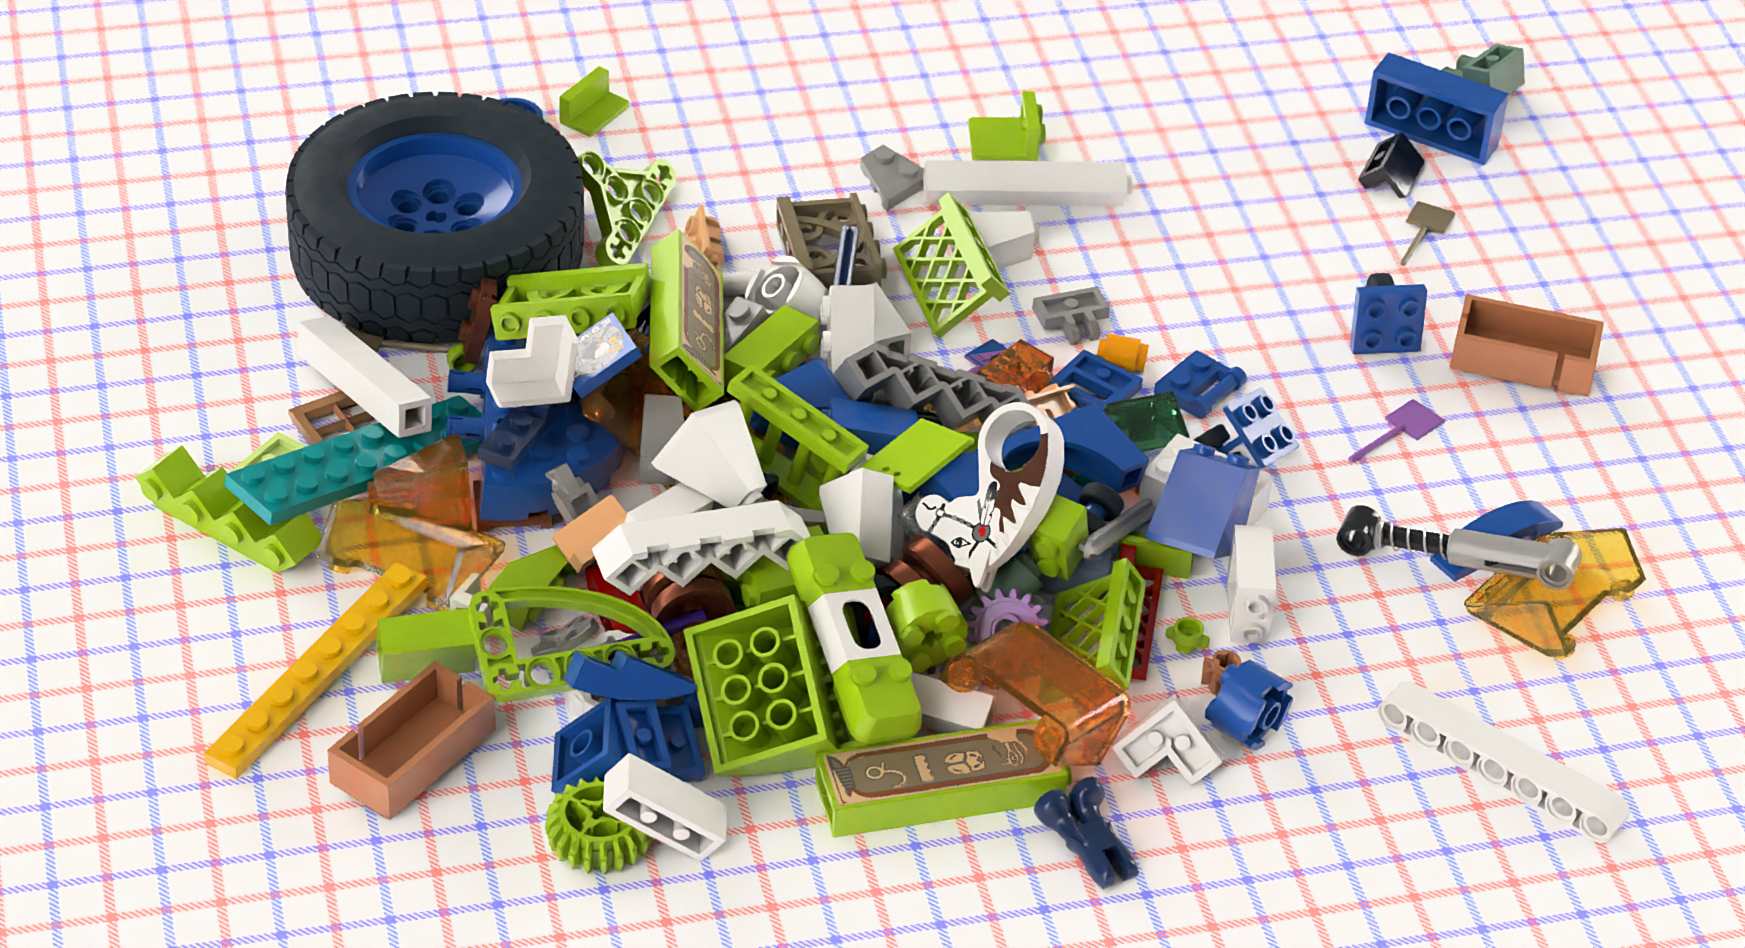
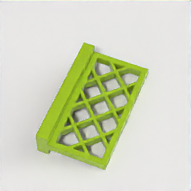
M949 192L938 200L942 208L940 211L892 248L933 334L939 339L992 297L1001 302L1010 295L970 213ZM945 222L946 225L942 235L934 236L935 230ZM915 245H919L915 257L906 256L905 253ZM930 245H938L933 257H925ZM948 245H956L952 257H944ZM929 266L926 277L917 278L921 267ZM940 266H948L944 278H936ZM967 266L963 278L954 279L958 267ZM932 287H940L936 300H928ZM959 287L955 299L946 300L950 288ZM969 287H978L979 292L969 300H965ZM951 308L948 317L939 323L938 320L942 309Z
M1127 557L1114 562L1112 574L1056 594L1049 629L1051 639L1047 640L1036 699L1041 707L1107 685L1110 686L1115 694L1129 690L1146 582ZM1106 590H1109V592L1101 600H1098V598ZM1078 601L1068 612L1066 611L1067 604ZM1091 605H1093L1094 607L1086 614V616L1083 619H1080L1079 617ZM1105 613L1104 619L1096 627L1093 626V624ZM1072 624L1076 625L1064 638H1061L1062 634ZM1086 631L1089 632L1077 646L1074 645ZM1100 640V645L1091 654L1088 653V651ZM1068 650L1071 651L1068 654V656L1059 665H1057V661ZM1081 658L1085 659L1072 673L1069 672ZM1096 666L1097 674L1084 678ZM1063 677L1066 678L1058 688L1052 689Z

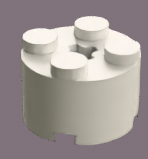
M780 256L771 260L774 264L766 271L760 268L750 280L745 292V299L764 305L769 317L780 307L786 305L818 319L822 296H828L829 293L823 283L792 256Z

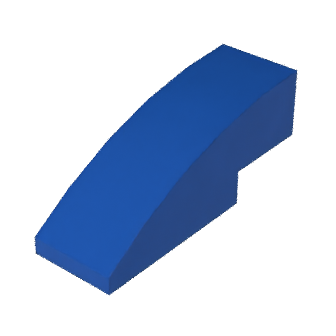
M619 650L616 651L611 664L575 651L563 678L573 689L596 696L620 700L673 698L694 693L697 687L686 676Z

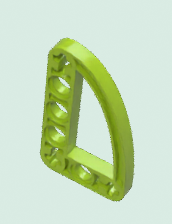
M559 586L495 588L477 592L472 597L468 608L469 624L484 687L488 693L495 696V701L512 702L577 690L571 688L563 680L575 651L608 663V658L615 654L617 650L637 657L635 651H638V658H643L642 660L668 670L675 657L673 642L657 620L647 612L626 601L599 592ZM482 603H487L489 609H494L491 616L492 626L486 628L487 620L485 613L479 611ZM561 608L589 612L618 621L632 628L644 638L518 659L506 609ZM489 638L501 639L506 646V650L499 655L490 654L486 651L484 642ZM652 649H656L658 654H665L661 663H657L654 657H648ZM538 667L547 668L551 671L553 680L548 684H538L533 680L531 672ZM520 671H524L525 688L522 687V680H518ZM499 675H504L506 681H513L510 683L508 690H503L501 684H494L497 682Z

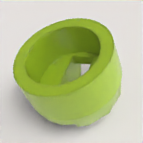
M457 343L448 349L446 358L450 369L471 372L476 367L474 364L463 362L462 343Z

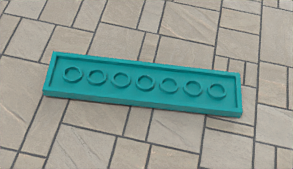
M460 395L432 404V425L429 432L398 438L378 422L227 473L224 486L269 525H273L478 453L479 446L481 445L479 440L446 438V422L448 414L481 418L482 412Z

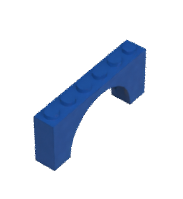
M1095 402L1082 408H1074L1067 414L1052 419L1059 426L1064 439L1063 469L1083 475L1094 482L1105 484L1118 494L1140 485L1150 459ZM1039 425L1027 430H1019L1012 436L1005 438L1002 446V461L1008 471L1023 468V465L1035 455L1041 440ZM978 449L961 453L924 482L919 492L921 499L929 495H939L952 502L959 497L976 495L979 491Z

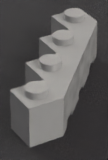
M874 343L847 357L834 372L840 385L853 401H859L883 389L893 407L917 411L931 404L943 425L954 431L977 418L983 426L986 419L1003 405L1015 402L1031 405L1019 387L1007 383L1004 386L985 380L986 377L962 369L954 371L938 366V362L917 355L909 354L906 356L889 350L888 346ZM1026 421L1017 425L1009 432L1007 437L1012 436L1019 430L1029 429L1036 421Z

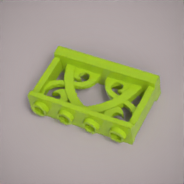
M648 263L510 275L506 280L508 288L498 304L492 305L490 312L495 336L499 341L527 338L529 320L536 317L566 315L575 334L584 333L613 312L624 329H633L637 325V317L645 302L650 301L651 279Z

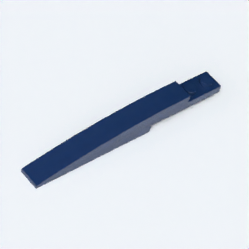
M646 301L640 311L636 327L625 329L630 338L645 322L650 313V301ZM572 387L570 402L512 407L479 446L477 459L512 472L568 404L575 406L581 399Z

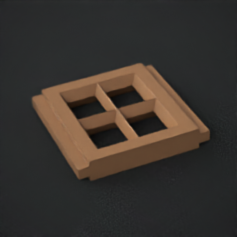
M343 391L288 409V415L292 423L309 445L324 441L323 437L345 429L349 432L356 430L354 426L375 419L367 411L346 418L342 411L358 404ZM334 413L340 419L337 422L317 429L310 423Z

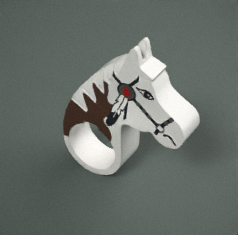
M1021 402L1001 406L986 419L981 428L978 439V493L974 496L956 498L952 502L939 495H929L920 501L915 514L919 527L934 537L945 541L955 557L954 564L965 571L971 572L974 586L977 588L981 587L985 593L990 591L998 567L1002 566L1021 549L1044 518L1057 492L1064 466V439L1059 426L1035 407ZM1026 421H1037L1041 430V440L1037 452L1031 460L1023 465V469L1015 472L1008 471L1002 461V446L1005 438L1017 425Z

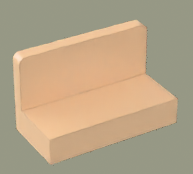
M609 495L556 532L552 540L576 572L580 573L597 561L592 549L619 524L625 523L627 513L613 495Z

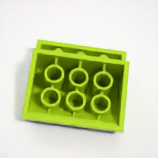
M794 594L683 630L694 681L697 685L696 691L716 776H753L815 768L817 752L871 745L870 743L856 740L848 731L833 690L834 680L809 611ZM847 602L843 605V614L854 642L862 648L853 608Z

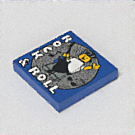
M613 312L577 337L579 345L573 388L580 398H584L643 356Z

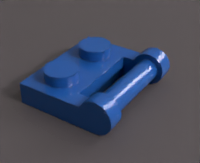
M1084 349L1051 379L1048 386L1057 383L1059 387H1063L1073 382L1105 398L1106 400L1102 401L1077 387L1067 392L1071 400L1083 407L1095 402L1113 420L1117 411L1142 389L1143 378Z
M1195 350L1155 383L1154 394L1194 417L1203 419L1211 413L1212 406L1233 389L1238 390L1246 384L1247 375L1240 367L1234 366L1229 368L1208 355ZM1216 381H1219V383L1216 386H1214L1210 391H1208L1204 396L1200 395L1205 390H1207L1211 385H1213Z

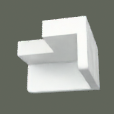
M566 315L530 318L526 349L490 352L486 383L499 408L571 401L579 341Z
M1175 694L1112 741L1111 746L1135 779L1166 755L1191 786L1223 763L1221 753Z

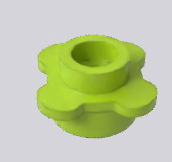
M1180 618L1175 622L1174 626L1168 627L1165 632V636L1175 643L1176 651L1182 654H1188L1198 647L1207 648L1210 644V637L1204 635V625L1196 618Z

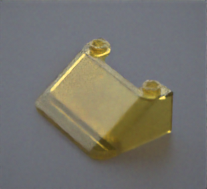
M373 496L335 500L332 502L316 558L329 563L328 569L342 574H350L351 568L359 567L382 576L395 562L403 564L427 576L428 587L423 591L427 593L426 606L437 611H445L450 608V597L471 573H477L482 578L504 552L506 543L493 536L402 502Z
M1625 528L1551 532L1535 537L1531 541L1549 543L1556 538H1566L1579 546L1582 551V559L1572 584L1564 590H1553L1541 584L1538 579L1495 572L1464 601L1467 613L1547 657H1554L1557 660L1569 657L1575 652L1577 643L1574 636L1567 633L1605 597L1612 596L1614 601L1617 602L1627 600L1635 594L1634 590L1646 580Z

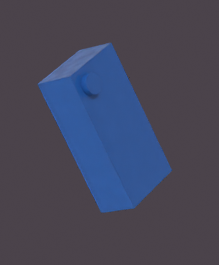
M1388 52L1373 71L1364 124L1395 135L1403 131L1409 140L1484 166L1499 146L1509 93Z

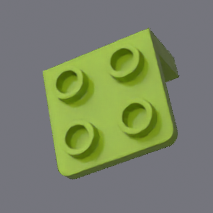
M1022 91L1020 117H970L968 119L972 160L1038 161L1039 144H1045L1046 126L1042 124L1043 106L1042 104H1037L1035 91Z

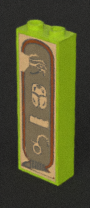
M678 228L651 247L649 366L678 396H682V400L694 412H697L724 395L723 275Z
M1046 718L817 752L815 762V783L833 838L1034 807L1038 799L1050 790L1060 789L1066 794L1067 785L1072 783V774L1069 763L1067 761L1063 762L1060 756L1059 737L1056 733H1051Z

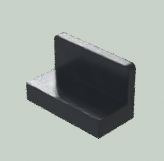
M1402 131L1377 143L1359 175L1358 181L1364 189H1367L1386 180L1397 196L1403 198L1407 196L1424 164V159Z

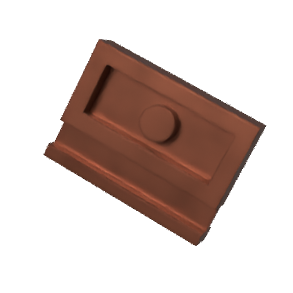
M483 277L479 289H472L468 303V309L472 310L469 320L463 319L458 335V340L463 341V362L474 365L478 364L492 320L490 309L492 305L497 304L496 280Z

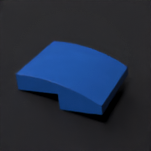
M655 700L616 702L615 709L627 754L631 753L683 782L703 780L706 770L688 705L656 707Z

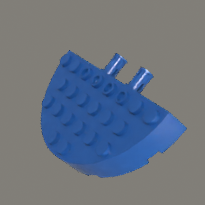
M491 320L483 345L482 373L449 369L447 392L480 395V398H482L481 418L448 414L446 438L479 440V444H482L508 414L512 407L499 408L486 383L489 354L491 351L526 349L527 338L499 341L496 339ZM620 372L584 398H581L575 406L568 404L512 472L480 460L479 520L528 519L529 513L545 510L548 515L559 513L551 495L554 492L552 490L553 481L548 479L545 474L564 463L568 464L575 478L579 476L584 483L589 482L595 494L599 493L609 484L611 475L616 469L619 470L623 461L632 412L631 396Z

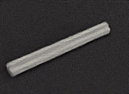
M1145 498L1120 514V516L1108 522L1107 525L1082 540L1078 545V549L1084 552L1083 558L1091 560L1151 519L1156 510V507L1152 506V499Z

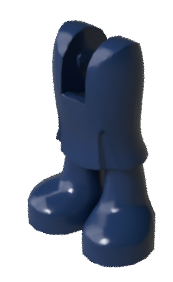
M1091 776L1080 780L1073 786L1068 797L1060 789L1048 791L1036 802L1034 814L1042 824L1055 831L1066 842V847L1079 857L1091 879L1100 888L1106 889L1115 883L1113 869L1123 881L1137 877L1139 869L1133 854L1115 834L1111 822H1106L1102 817L1099 807L1105 797L1104 787L1097 777ZM1073 817H1075L1082 824L1080 828L1078 827Z

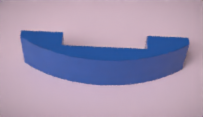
M1524 500L1506 504L1489 511L1461 529L1519 539L1529 535L1537 541L1562 528L1564 522L1539 501ZM1434 554L1430 557V561L1454 582L1479 570L1450 565L1448 559L1444 560L1442 555Z

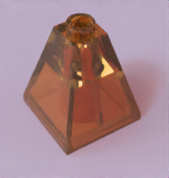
M453 434L374 472V481L367 482L369 504H377L378 511L381 513L464 532L473 531L468 461L459 434Z

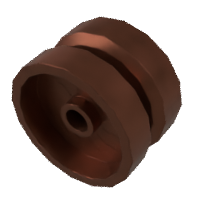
M915 534L902 547L904 560L891 557L890 563L881 566L877 572L878 575L888 577L899 588L909 582L927 579L929 584L940 586L942 583L948 589L958 608L973 596L974 593L971 584L954 562L937 545L921 534Z
M712 563L684 587H681L660 572L655 573L643 585L642 594L649 614L660 624L699 610L705 613L707 622L737 613L723 571ZM684 632L670 637L674 648L685 638Z

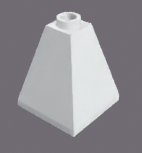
M736 400L693 412L651 462L656 469L727 508L760 503L764 498L761 492L767 484L741 407Z

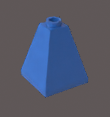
M822 358L814 359L774 379L820 412L822 409L828 410L830 397L851 400ZM753 410L749 424L755 432L765 436L770 421ZM784 431L782 432L779 442L797 450L799 442Z

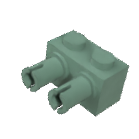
M1495 43L1477 57L1461 54L1462 56H1459L1456 61V69L1449 66H1444L1441 69L1511 95L1525 84L1524 48Z

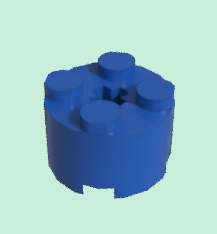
M1250 659L1239 666L1230 664L1221 676L1220 683L1223 685L1221 690L1205 710V719L1209 720L1214 728L1256 751L1266 745L1262 738L1269 729L1272 728L1278 731L1285 720L1293 702V697L1287 694V690L1293 687V683Z

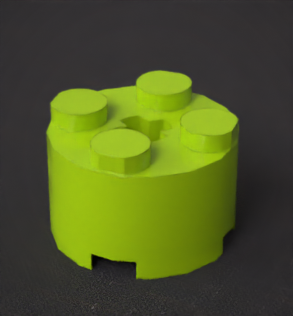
M927 579L909 582L891 594L894 600L887 606L885 612L901 655L910 662L913 672H924L931 666L938 665L949 658H956L962 655L967 648L965 639L967 637L968 624L944 584L941 583L940 586L929 584Z

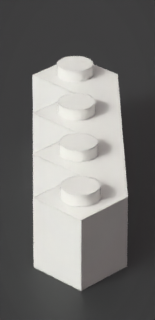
M774 500L619 524L592 551L604 580L631 596L657 572L662 573L681 587H684L710 563L736 579L762 555H765L788 571L789 567L786 557L790 547L796 542L810 537V534L800 515L780 501Z

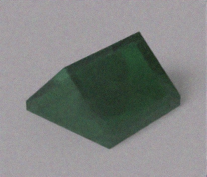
M1174 391L1106 404L1103 410L1142 452L1165 448L1177 433L1190 438Z

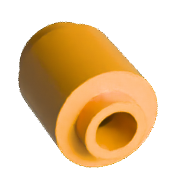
M1108 333L1107 340L1100 338L1097 356L1133 374L1135 371L1144 372L1149 345L1141 343V339Z

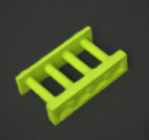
M752 363L729 381L726 391L741 401L740 407L747 428L753 410L770 421L764 441L749 432L762 471L766 474H776L779 477L777 490L800 507L823 511L819 486L840 478L841 473L846 474L866 456L869 445ZM783 431L799 442L793 462L776 451ZM812 452L829 463L822 482L805 471Z

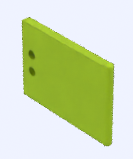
M921 418L861 465L859 469L866 468L894 476L893 487L911 494L974 443V438Z

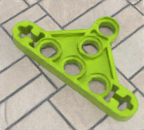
M585 151L578 156L583 186L590 192L602 236L595 250V258L600 267L625 265L629 262L676 182L675 170L670 163L663 159L655 160L643 171L610 167L594 151ZM584 162H586L591 167L593 174L588 172V170L585 168ZM608 185L613 188L617 198L610 193ZM643 189L650 194L652 201L645 196ZM632 209H634L638 213L641 221L636 219V217L632 213ZM619 228L624 230V232L627 234L629 238V241L624 239V237L621 235ZM612 248H615L617 251L612 255Z

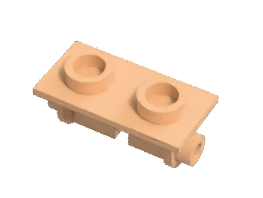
M700 204L695 215H691L686 222L685 235L718 269L724 263L723 247L720 244L722 241L720 223L714 217L706 216L704 205Z
M1055 383L1045 387L1038 394H1034L1033 390L1024 393L1031 406L1051 419L1067 414L1076 408L1075 402L1067 394V392L1075 387L1074 383L1059 387ZM1036 421L1030 428L1039 425Z

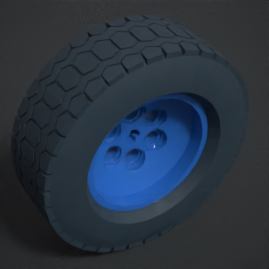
M433 91L413 92V97H410L408 93L388 96V101L383 97L366 102L365 107L360 104L344 111V115L339 113L326 121L325 125L322 124L314 130L298 147L288 168L285 186L288 241L291 264L297 281L310 300L321 310L324 309V312L338 321L342 320L343 324L359 331L364 328L365 333L382 338L387 334L388 339L409 342L410 337H412L413 343H434L435 339L438 338L439 343L460 342L458 335L463 319L469 320L472 312L471 309H468L472 289H479L483 277L497 281L496 300L498 304L508 288L506 280L510 275L580 268L584 247V183L578 157L566 138L560 135V132L550 123H545V120L532 112L527 113L526 109L508 103L506 105V102L491 97H486L483 100L482 95L462 93L461 97H459L458 92L438 91L437 96H434Z

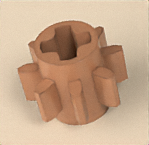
M1219 650L1213 655L1212 659L1204 658L1201 684L1208 685L1213 695L1217 696L1223 686L1220 683V679L1224 670L1230 664L1236 666L1241 664V658L1237 653L1230 650Z

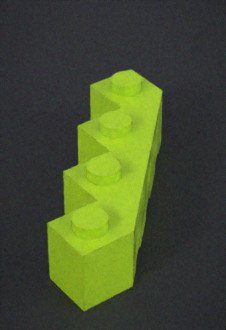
M183 445L163 454L134 477L141 486L144 496L152 501L156 508L276 573L297 565L326 540L307 513L269 525L224 486L227 471L223 466L204 475Z

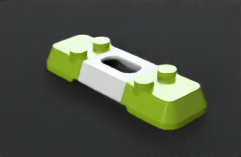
M837 533L810 536L796 542L788 551L786 557L787 564L800 600L802 602L805 601L834 680L833 690L848 731L856 740L870 744L914 737L921 728L922 714L920 703L911 681L912 666L901 655L873 580L875 567L870 561L865 559L858 538L852 533ZM858 601L869 608L881 640L877 648L864 649L854 642L842 608L845 603Z

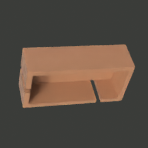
M1466 294L1450 368L1465 373H1475L1500 380L1528 384L1534 387L1550 389L1551 385L1558 386L1557 391L1589 397L1604 322Z
M434 661L357 725L358 733L350 730L327 749L329 783L388 820H391L496 730L495 696L470 681H466L463 684L462 694V676Z

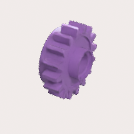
M1002 588L995 590V600L988 594L983 595L981 598L985 606L983 608L972 606L971 611L977 616L976 620L966 621L968 627L974 628V634L966 637V640L968 642H977L978 645L972 654L977 656L984 653L986 658L983 665L986 667L992 665L995 661L998 662V672H1004L1008 667V663H1011L1014 672L1020 671L1022 667L1021 660H1024L1029 666L1035 664L1036 662L1032 654L1034 652L1041 655L1044 654L1046 650L1040 644L1042 640L1051 639V634L1044 632V626L1051 622L1050 618H1042L1040 615L1044 605L1034 606L1031 604L1033 599L1031 593L1020 598L1018 588H1012L1008 597H1006ZM1005 619L1013 621L1017 626V636L1012 641L1006 640L1000 633L1001 623Z

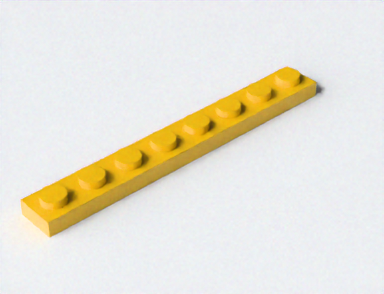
M395 562L204 752L205 764L237 780L377 639L378 619L399 616L428 587L427 576Z

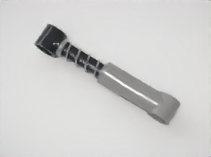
M1356 505L1348 510L1336 536L1337 544L1341 550L1353 556H1363L1371 549H1382L1385 546H1392L1395 552L1404 548L1408 549L1411 554L1421 551L1425 552L1428 557L1434 554L1442 555L1444 560L1448 559L1450 565L1538 579L1541 584L1553 590H1564L1572 584L1582 559V551L1579 546L1566 538H1556L1549 543L1459 528H1455L1450 535L1443 534V530H1440V533L1428 532L1426 527H1424L1423 531L1410 529L1409 524L1407 528L1393 526V521L1389 525L1385 520H1381L1377 511L1365 505Z

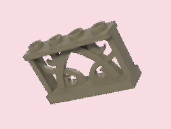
M857 192L850 193L849 198L791 202L790 196L776 197V229L785 256L796 258L829 291L834 281L837 253L832 255L823 248L809 245L818 242L823 234L840 239L841 228L844 225L856 226L859 229V239L855 264H862L864 266L855 265L852 285H868L877 282L881 287V279L887 278L885 258H880L879 240H874L872 222H867L866 204L860 203Z

